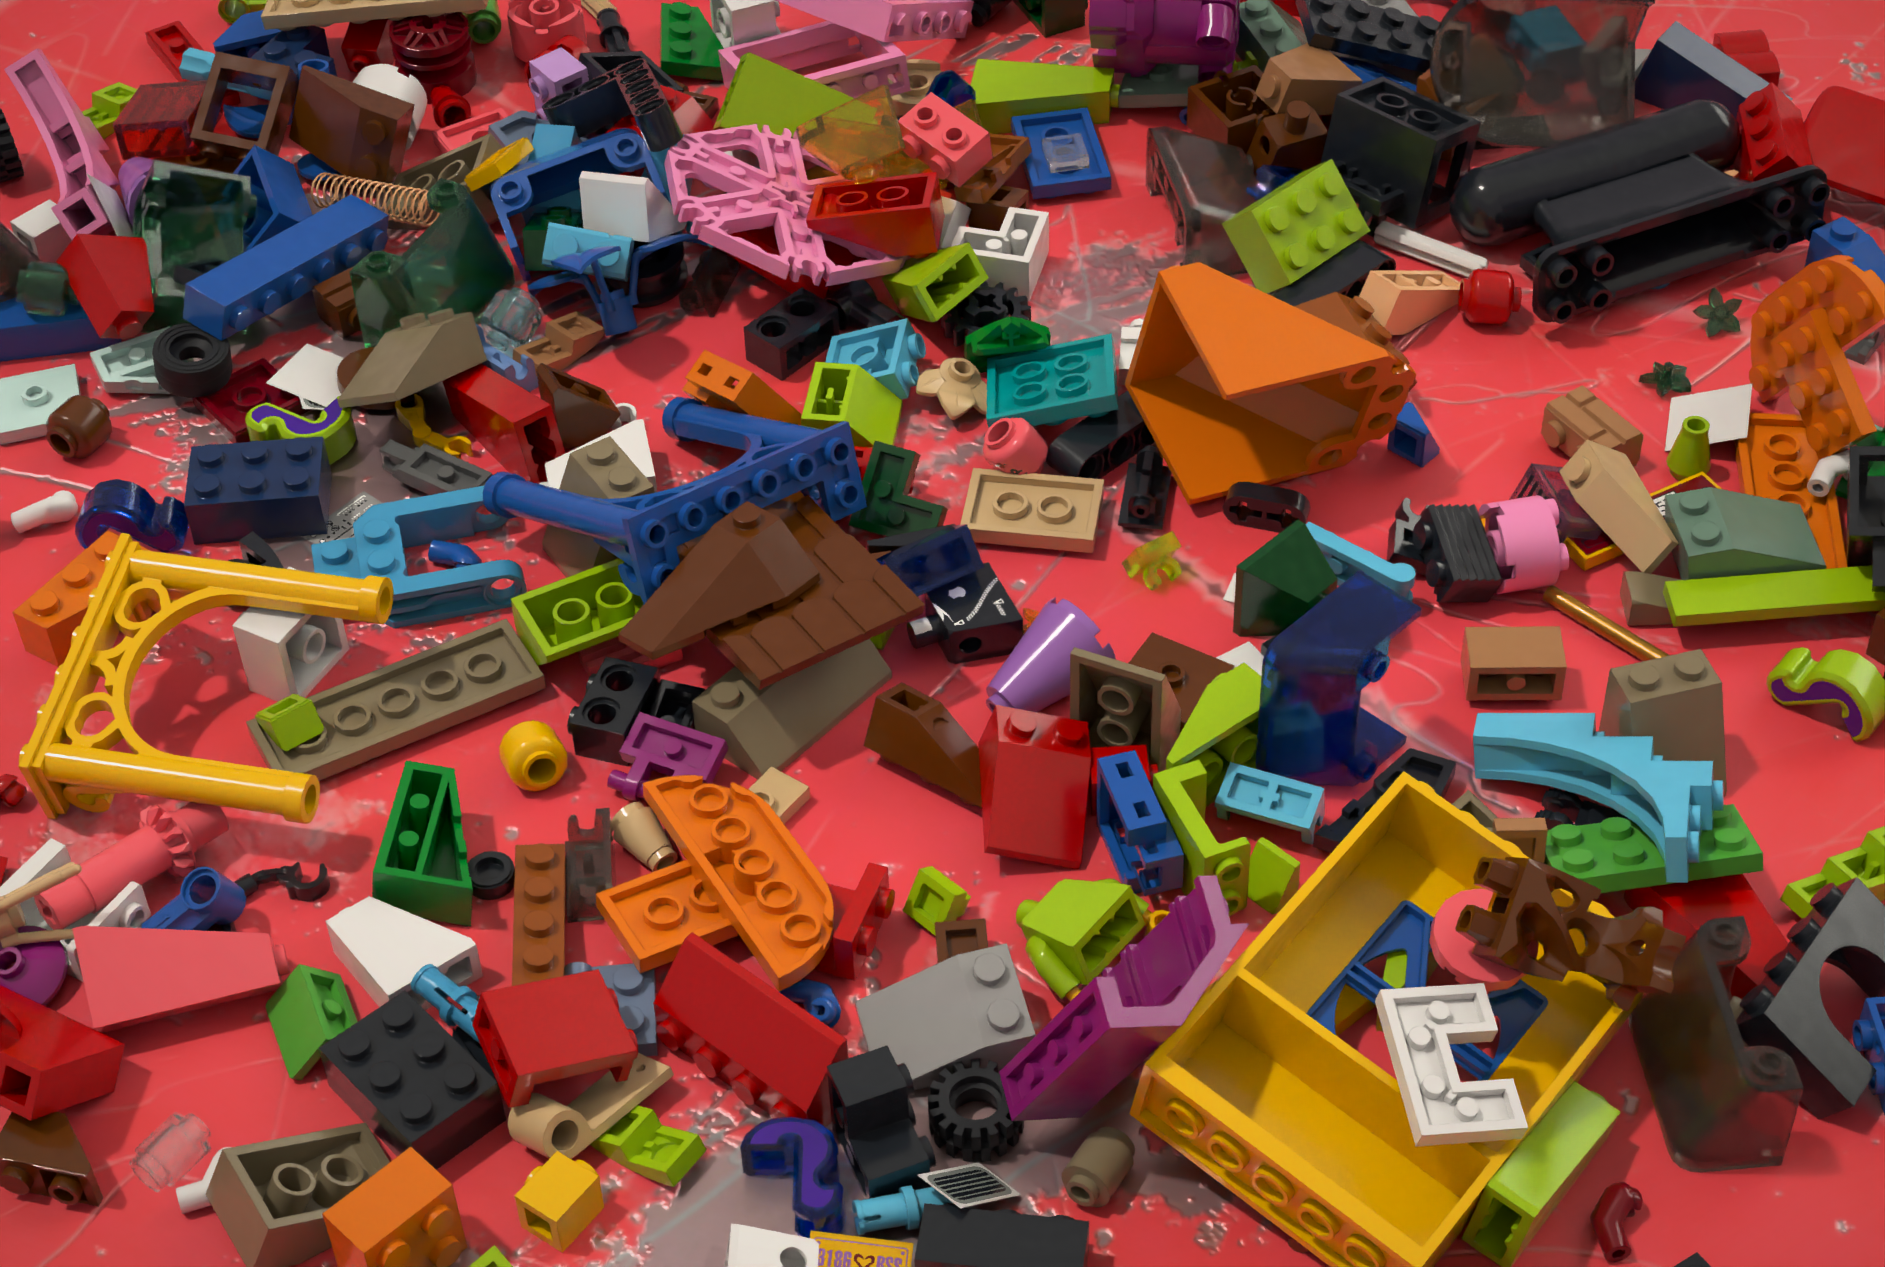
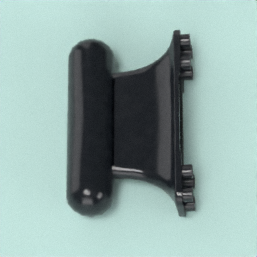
M1697 99L1473 168L1456 181L1449 200V210L1452 222L1461 236L1480 247L1501 245L1542 231L1553 246L1544 250L1535 262L1532 308L1540 320L1547 323L1556 322L1562 324L1569 321L1574 315L1589 310L1602 311L1617 299L1740 259H1748L1770 251L1779 253L1785 250L1788 245L1803 240L1810 241L1812 230L1826 224L1823 216L1825 201L1830 195V187L1827 185V175L1815 165H1805L1758 181H1746L1724 173L1723 171L1734 164L1741 147L1739 123L1728 107L1710 99Z

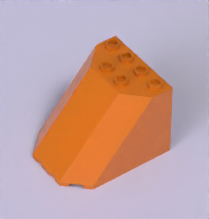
M1197 262L1183 266H1171L1158 272L1126 377L1125 386L1188 505L1227 496L1229 488L1234 483L1252 482L1270 485L1345 466L1358 456L1357 450L1364 443L1375 439L1380 440L1394 430L1397 423L1396 418L1402 411L1409 394L1408 390L1413 385L1417 374L1411 366L1386 349L1205 264Z

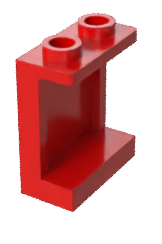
M599 969L485 991L480 994L472 1026L508 1108L529 1104L534 1085L604 1069H610L616 1082L628 1080L633 1062L638 1057L637 1038L632 1029L626 1028L619 1013L616 993L612 988H607Z

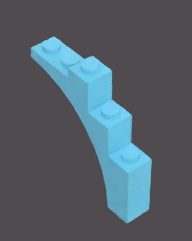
M1477 713L1473 733L1476 779L1512 780L1550 786L1583 795L1609 806L1636 823L1654 841L1664 860L1666 882L1688 883L1689 863H1699V836H1701V830H1713L1714 811H1723L1724 784L1723 780H1713V761H1663V755H1654L1653 736H1605V731H1596L1595 713Z

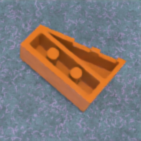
M107 530L12 612L25 651L57 667L64 664L71 648L73 631L83 621L88 609L90 593L94 588L98 587L105 571L106 557L110 551L114 550L120 537L119 535ZM140 545V547H141L142 550L151 551V550H149V549H147V548H145V547H143V546Z

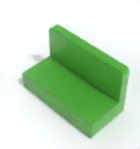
M298 964L266 1003V1011L291 1079L302 1080L320 1059L319 1047L358 1022L341 975Z

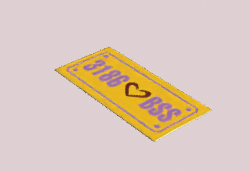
M810 1231V1238L819 1243L818 1267H911L914 1243Z

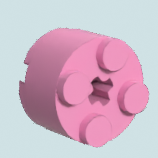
M1536 495L1487 503L1480 507L1478 512L1481 519L1486 518L1485 532L1503 578L1502 584L1495 592L1496 594L1554 585L1558 580L1559 572L1569 568L1567 547L1564 543H1559L1556 525L1559 524V509L1553 498L1545 500L1543 497Z

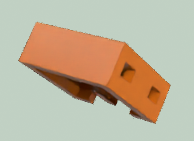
M705 349L685 377L688 382L682 391L692 399L701 402L703 406L801 425L802 414L757 375ZM735 380L738 381L736 386L732 385Z

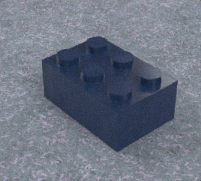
M323 436L192 446L184 508L194 544L235 542L252 531L262 539L327 534L332 473Z

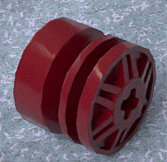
M462 12L444 13L437 17H429L427 15L409 16L402 20L393 21L390 24L389 38L392 44V54L396 59L395 67H398L397 72L407 78L411 74L421 83L427 96V104H432L431 92L439 85L450 87L460 96H464L471 91L476 84L477 73L474 54L471 51L469 23Z

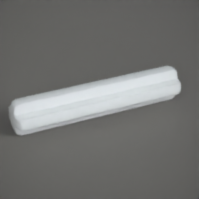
M1381 221L1374 232V242L1376 244L1467 278L1475 269L1488 268L1489 261L1482 256L1387 221Z

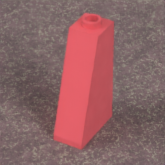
M79 926L72 928L93 1029L101 1033L276 991L282 985L281 976L290 974L284 945L274 946L273 939L269 933Z

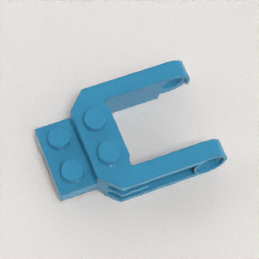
M484 486L372 505L353 523L355 537L311 545L315 573L365 579L368 575L391 579L394 591L393 605L390 616L384 624L392 628L512 607L510 598L527 592L521 566L510 560H496L408 576L404 548L430 544L433 540L447 541L475 536V532L496 529L505 524L508 519H511L494 514L484 515L476 512L480 506L484 505ZM499 579H510L514 581V583L506 589H495L491 587V585Z

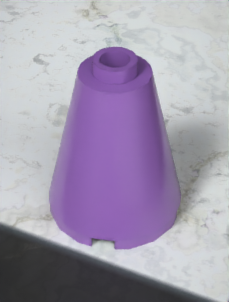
M1056 597L1052 598L1044 605L987 686L986 691L989 698L986 700V704L991 712H993L996 705L1039 712L1070 695V653L1074 647L1116 660L1114 651L1109 643L1102 649L1094 637L1101 630L1081 609L1065 599L1060 600L1056 604Z

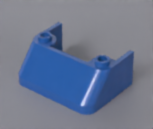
M620 128L513 167L502 177L490 183V194L524 282L532 279L529 271H525V260L508 217L519 214L531 206L580 189L579 177L582 171L618 175L644 167L649 180L668 200L647 144L635 130Z

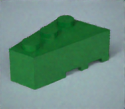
M412 761L405 762L373 869L372 897L424 919L471 926L473 888L468 870L467 848L463 837L462 815L454 768Z

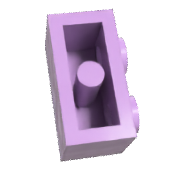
M562 47L529 61L531 73L529 87L534 95L536 107L534 113L537 114L536 118L548 121L542 109V106L548 100L589 81L587 67Z

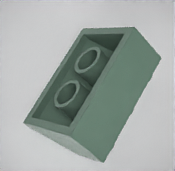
M1247 0L1240 3L1239 38L1236 53L1242 61L1246 59V52L1251 51L1258 62V68L1264 73L1269 58L1308 43L1301 23L1271 0Z

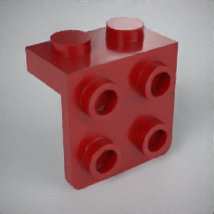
M870 862L856 890L827 883L833 900V934L828 950L813 970L855 981L866 957L872 954L876 944L877 933L883 920L887 919L891 914L895 900V891L889 889L888 867Z

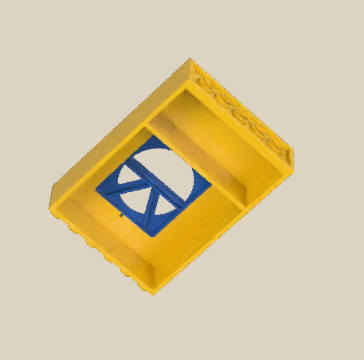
M1404 771L1193 1008L1182 1026L1166 1039L1146 1061L1129 1113L1330 1267H1434L1470 1221L1491 1178L1574 1081L1578 1083L1638 1006L1645 994L1639 992L1634 997L1629 1011L1614 1007L1606 999V988L1602 983L1587 974L1575 971H1568L1563 982L1527 974L1519 979L1517 984L1508 989L1489 991L1487 995L1494 1016L1499 1018L1500 1038L1494 1059L1472 1043L1449 1045L1455 1063L1478 1079L1477 1081L1514 1079L1528 1129L1522 1139L1416 1147L1397 1080L1336 1036L1335 1009L1337 1000L1345 984L1349 985L1373 1004H1375V999L1381 989H1395L1364 967V965L1377 957L1404 950L1407 953L1405 988L1426 987L1428 954L1432 952L1429 943L1431 924L1445 900L1460 891L1482 888L1474 884L1473 878L1478 862L1482 857L1505 860V857H1529L1524 855L1515 844L1501 839L1481 825L1472 814L1459 810L1439 796L1431 786L1422 781H1417ZM1555 889L1551 893L1556 906L1568 907L1573 904L1572 893L1563 889ZM1595 901L1591 902L1587 912L1607 918H1615L1606 907ZM1570 929L1569 933L1578 954H1580L1585 949L1584 937L1577 929ZM1540 943L1536 960H1539L1544 955L1543 946Z

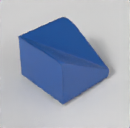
M1407 402L1396 418L1397 423L1394 430L1388 435L1387 449L1423 468L1439 454L1440 447L1415 406L1411 402Z

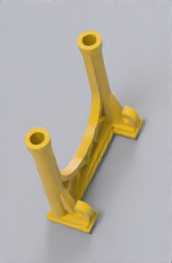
M121 533L114 550L110 551L106 557L105 571L98 587L94 588L90 593L88 609L83 621L73 631L71 648L64 664H61L55 672L54 686L46 704L39 708L36 719L37 725L30 741L20 751L18 767L47 818L57 820L59 813H67L70 803L86 811L105 812L109 809L115 793H133L283 815L286 821L303 824L310 823L316 814L320 798V784L316 775L179 756L157 750L142 740L133 729L129 709L132 684L142 661L160 638L180 622L202 611L222 606L241 605L384 624L390 616L393 605L394 591L391 579L368 575L365 579L142 550L139 542L133 541L130 534ZM153 610L157 612L152 617H150ZM121 630L125 638L121 643L112 648ZM100 677L106 679L104 686L108 694L105 692L93 693ZM98 711L113 713L115 719L98 734L92 736L80 734L86 719L93 713ZM124 739L134 754L111 751L109 749Z

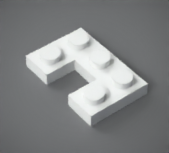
M1484 983L1381 989L1375 999V1004L1415 1146L1522 1139L1528 1129V1125L1514 1079L1460 1082L1449 1045L1493 1041L1498 1032V1027Z

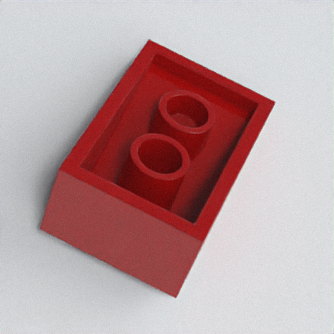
M937 172L816 185L806 218L807 228L896 257L909 256L910 258L918 259L927 257L931 253H937L945 218Z
M996 705L978 743L984 853L1079 869L1082 863L1091 766L1088 722Z

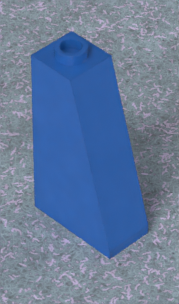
M65 276L0 294V362L95 351L122 342L121 339L99 337Z

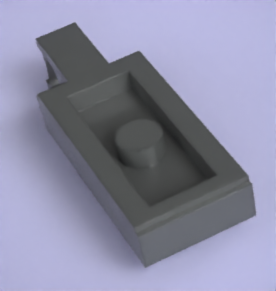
M390 439L379 449L382 455L383 469L392 473V476L400 482L429 495L484 486L492 476V473L425 443L419 448L411 449Z

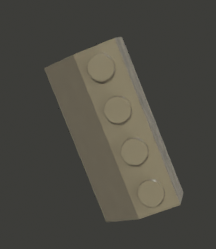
M870 639L760 690L734 666L692 701L695 730L725 739L729 749L724 758L758 780L771 766L779 771L784 770L892 678V671Z

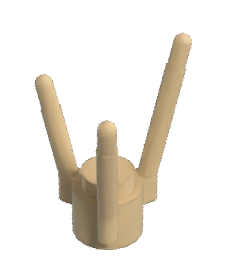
M69 862L6 895L0 896V942L3 948L14 947L20 944L74 939L72 929L18 933V928L26 925L20 903L79 874L82 871V867L79 864Z

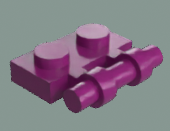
M639 712L619 751L623 761L633 765L628 774L615 769L612 770L608 777L607 785L611 789L622 792L624 798L640 802L644 799L643 783L648 782L652 771L668 776H703V783L712 784L729 748L725 739Z

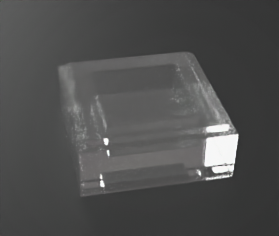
M1081 133L1042 139V151L1050 173L1089 168V155Z

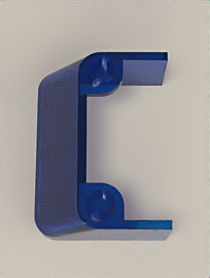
M1359 570L1280 633L1268 647L1262 662L1255 768L1312 785L1355 786L1360 782H1367L1374 775L1378 766L1406 743L1407 736L1360 707L1361 690L1370 682L1375 683L1384 676L1390 664V658L1388 657L1389 641L1421 615L1422 608Z

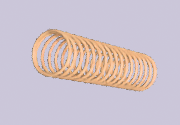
M327 172L317 175L311 186L312 201L319 208H327L334 204L335 200L339 201L338 192L340 185L343 183L341 199L345 198L348 185L350 186V195L356 185V197L358 198L363 186L362 200L366 202V193L370 188L368 204L372 206V198L376 190L377 199L374 207L376 208L377 206L379 210H382L384 206V213L389 215L388 221L393 220L395 222L435 228L441 224L446 213L445 199L437 191L421 190L420 188L393 185L392 183L387 184L385 182L380 183L378 181L353 178L351 176L346 177ZM325 176H329L323 187V199L326 204L324 205L320 201L318 188L321 180ZM320 177L316 187V196L319 202L317 204L313 196V187L316 180ZM332 179L333 182L329 191L330 203H328L325 197V188L327 182ZM333 185H334V186H335V192H334V196H333V198H332V188H333ZM383 191L384 199L382 206L380 207L379 199L381 192ZM390 192V204L388 208H386V200L388 193ZM397 193V205L393 209V201ZM404 194V205L401 211L400 202ZM434 194L439 201V210L435 219L427 224L426 222L430 219L434 210V199L432 196ZM411 195V206L407 212V203ZM430 196L432 209L428 218L424 220L423 216L427 209V197ZM418 197V207L414 213V204ZM441 197L444 204V212L441 220L437 224L432 225L438 219L441 212ZM405 209L406 215L403 217L402 213ZM412 210L413 216L410 218L409 214ZM418 211L420 215L419 219L416 218Z

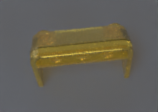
M888 85L877 87L796 128L801 148L843 178L854 180V184H865L883 177L932 172L930 167L918 158H910L903 151L905 144ZM970 99L954 107L982 127L975 100ZM938 178L941 190L947 186L946 181L948 180L946 178L944 180Z

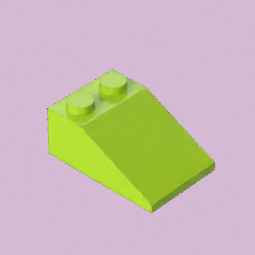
M1245 662L1227 673L1219 674L1207 685L1168 754L1166 770L1199 759L1207 771V807L1216 800L1230 762L1263 771L1279 761L1284 695Z

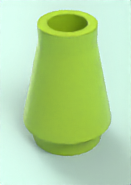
M1689 416L1683 420L1682 428L1666 459L1671 475L1679 481L1702 471L1706 474L1711 468L1708 434L1710 424L1700 416Z

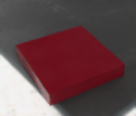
M265 358L232 373L228 383L219 391L207 396L192 398L194 406L232 443L250 442L245 418L248 411L259 404L271 403L298 415L311 410L302 408L299 396L266 384L278 370Z

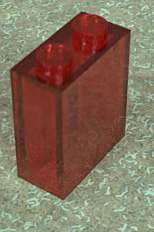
M207 80L140 85L113 123L122 159L197 155L200 150L192 141L190 135ZM220 108L216 125L223 116L222 108Z

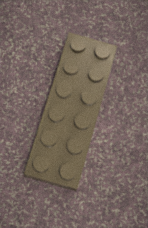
M504 619L307 697V699L312 700L324 726V731L289 751L280 749L259 725L256 718L247 721L246 724L250 737L269 769L316 775L320 781L546 689V684L542 671L508 620Z

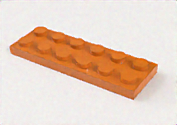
M1750 413L1747 438L1734 440L1740 493L1800 504L1825 561L1826 569L1848 567L1834 482L1828 494L1823 497L1814 496L1807 489L1808 481L1819 458L1816 451L1808 443L1806 427L1801 415Z

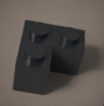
M887 1045L828 1065L827 1075L832 1130L864 1199L899 1193V1187L912 1185L914 1190L931 1187L918 1174L930 1172V1168L936 1166V1159L927 1136L918 1137L913 1127L916 1125V1118L908 1095L914 1094V1085L905 1063L897 1065Z

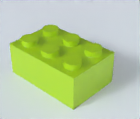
M1332 159L1301 172L1222 223L1255 287L1264 293H1270L1292 284L1370 232Z

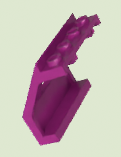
M1217 875L1196 877L1193 880L1195 888L1187 896H1177L1174 899L1175 902H1171L1168 905L1170 913L1138 944H1128L1125 947L1126 950H1122L1119 953L1121 961L1115 967H1105L1101 972L1102 977H1095L999 1071L1012 1121L1083 1117L1182 1026L1249 925V923L1231 924L1228 904L1222 895Z

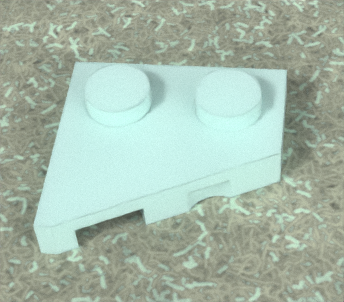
M170 326L90 352L92 364L106 393L171 394L163 389L156 379L152 355L155 340Z

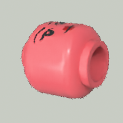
M1003 418L988 428L984 437L983 454L985 460L995 470L1019 475L1041 473L1047 458L1048 447L1043 437L1029 422L1023 418Z

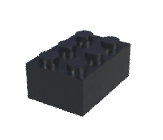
M405 990L319 1047L329 1086L364 1123L366 1122L368 1127L396 1156L412 1147L429 1164L438 1169L506 1121L497 1081Z

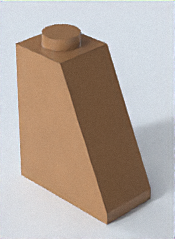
M1306 43L1269 58L1255 94L1276 114L1286 112L1287 105L1291 101L1301 100L1313 107L1318 115H1332L1337 94L1359 86L1363 81L1329 50L1312 47Z

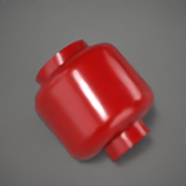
M1475 269L1468 278H1462L1460 282L1458 310L1464 312L1466 319L1471 323L1503 325L1509 320L1511 312H1519L1522 289L1521 287H1514L1513 277L1507 271Z

